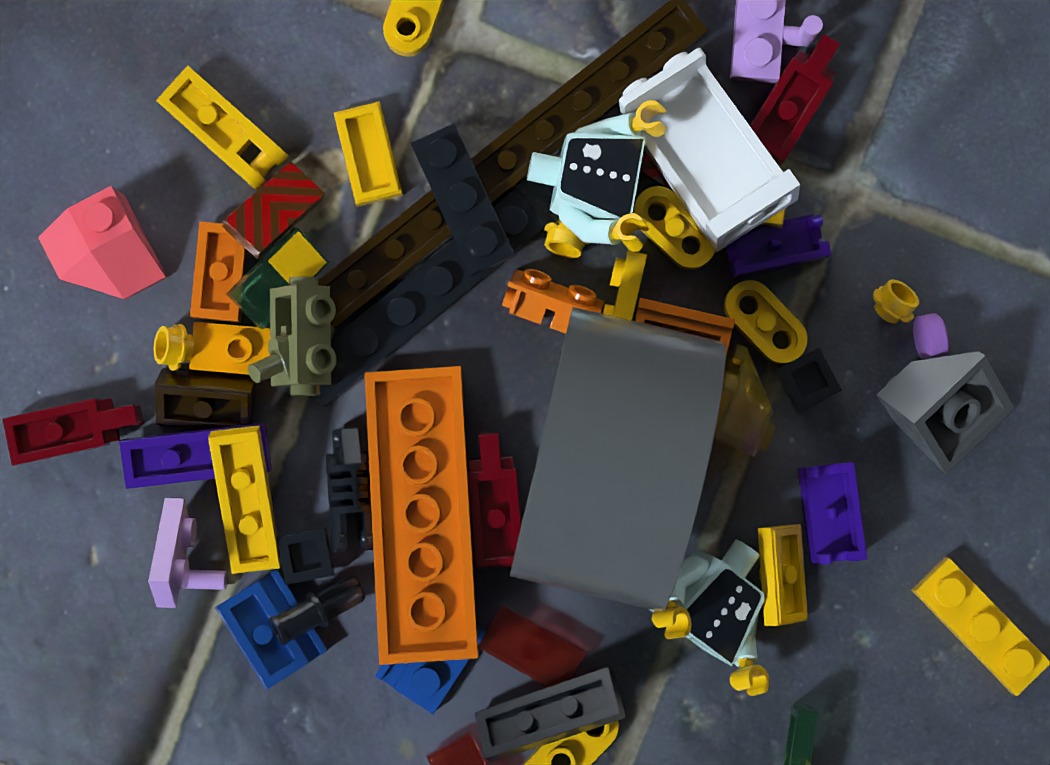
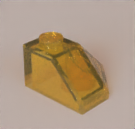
M737 344L732 347L725 364L723 387L713 442L747 457H755L758 449L763 452L766 451L776 425L769 423L773 410L749 351L746 347Z

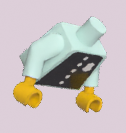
M648 100L638 107L636 113L631 112L607 118L578 128L575 133L567 134L561 148L560 157L537 152L532 153L527 180L554 186L550 210L558 214L560 221L581 241L611 245L619 244L622 241L627 249L632 252H637L643 247L640 239L631 235L636 230H649L644 220L639 215L632 213L646 139L639 135L642 130H645L653 137H660L666 132L667 127L661 121L650 123L653 116L664 114L667 111L659 102Z
M735 539L722 560L701 550H696L689 557L685 558L666 608L662 612L649 610L653 612V624L657 628L666 627L664 634L666 639L686 637L701 649L731 667L733 664L738 666L739 669L734 670L730 675L731 686L738 691L747 689V694L754 696L767 692L770 685L769 676L765 668L761 665H755L758 662L756 630L759 611L765 600L764 593L745 579L760 555L745 543Z

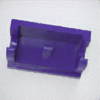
M814 214L787 219L784 220L782 228L758 225L724 247L723 250L730 281L821 262L831 256L829 242L823 241L821 235V226L823 225L821 215L814 216Z
M854 462L797 468L810 563L833 564L835 561L867 560Z

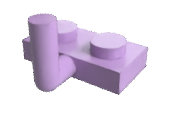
M736 0L730 80L776 84L780 78L782 45L804 47L811 45L822 30V20L818 16L811 15L804 20L801 27L785 26L786 0Z
M165 498L148 580L156 607L176 608L180 589L226 590L227 571L189 569L188 559L185 558L187 548L195 546L197 523L195 518H189L185 499Z

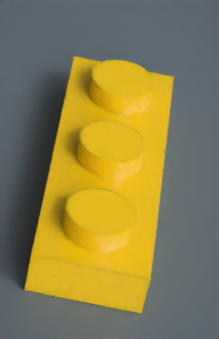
M260 426L211 431L208 440L232 574L278 569L281 566V558Z
M944 557L911 589L1011 694L1018 696L1050 665V661L950 558Z

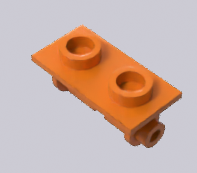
M515 269L508 287L516 290L508 288L502 302V306L510 309L509 314L540 325L546 309L552 310L555 314L550 328L566 334L572 307L601 313L605 301L596 298V293L586 287L570 285L567 288L551 282V277L539 270L525 269L523 272Z

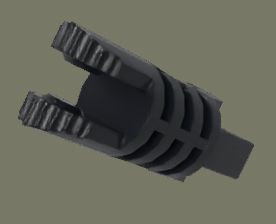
M338 428L332 431L333 454H326L332 552L344 553L348 544L346 514L356 513L358 541L361 550H373L368 452H361L358 428Z

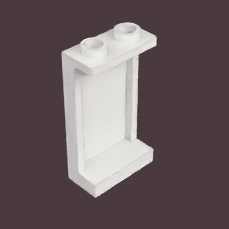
M697 48L689 54L681 52L675 55L664 65L663 71L649 80L647 78H640L624 90L623 96L619 99L621 115L631 112L636 113L638 107L648 100L659 102L667 110L666 113L657 114L650 120V123L661 121L667 127L664 135L653 137L645 130H642L639 136L646 138L644 150L716 252L798 200L800 183L790 169L783 172L708 69L706 55L701 48Z

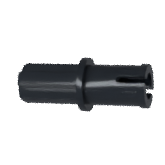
M348 577L316 595L312 592L307 593L306 600L276 616L270 617V626L280 644L285 646L291 640L319 625L322 628L328 627V620L362 603L365 600L364 590L355 577Z

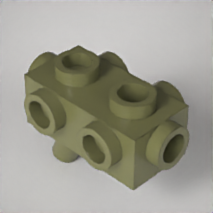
M290 277L289 286L270 289V341L268 343L270 356L248 366L249 375L254 382L259 383L271 377V386L290 387L291 396L320 395V385L331 384V371L336 365V354L331 348L330 323L335 316L336 308L333 300L330 298V286H319L318 277Z

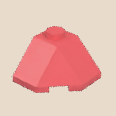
M112 186L67 208L38 237L59 279L126 300L168 278L126 196Z

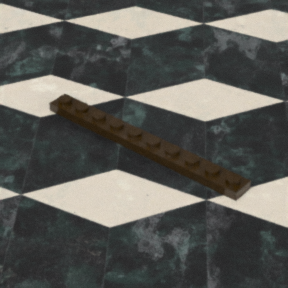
M669 0L471 158L492 205L527 178L533 152L555 156L561 151L567 134L575 133L578 128L598 122L619 105V99L630 84L640 78H647L649 80L662 71L664 65L672 57L687 51L707 35L708 28L685 0ZM432 190L319 278V286H330V298L333 300L336 308L331 325L335 329H338L453 237Z

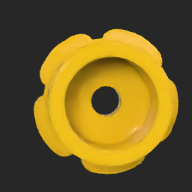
M559 218L556 223H548L544 228L547 232L544 245L549 251L567 258L580 257L585 244H589L581 241Z
M891 279L884 286H880L873 292L875 311L885 321L897 323L901 320L908 323L913 320L914 314L912 312L919 305V299L909 286L901 281Z
M174 324L172 327L161 326L154 340V358L157 364L169 365L170 370L176 371L181 367V363L191 360L194 351V339L191 334H187V330L182 324Z

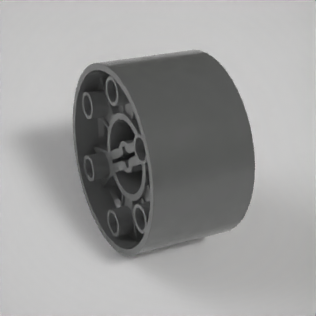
M572 307L511 567V577L659 612L666 608L684 560L708 467L723 387L726 359L724 342Z

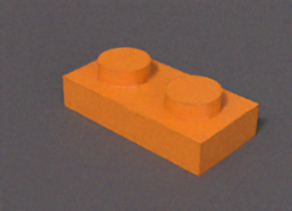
M199 221L190 317L241 323L248 250L222 227L223 223Z

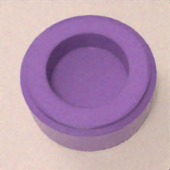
M936 313L917 316L913 322V337L921 360L947 356L949 353V335L943 319Z

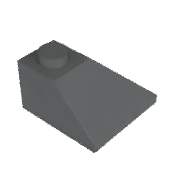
M980 351L912 361L898 375L891 378L887 385L877 394L892 420L945 474L955 467L1015 409L987 357Z

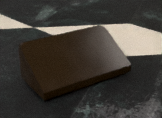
M169 368L161 369L154 383L156 425L212 429L253 424L256 382L251 379L250 375L178 369L176 371H172Z

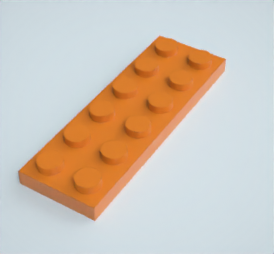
M461 366L365 372L379 665L479 658Z

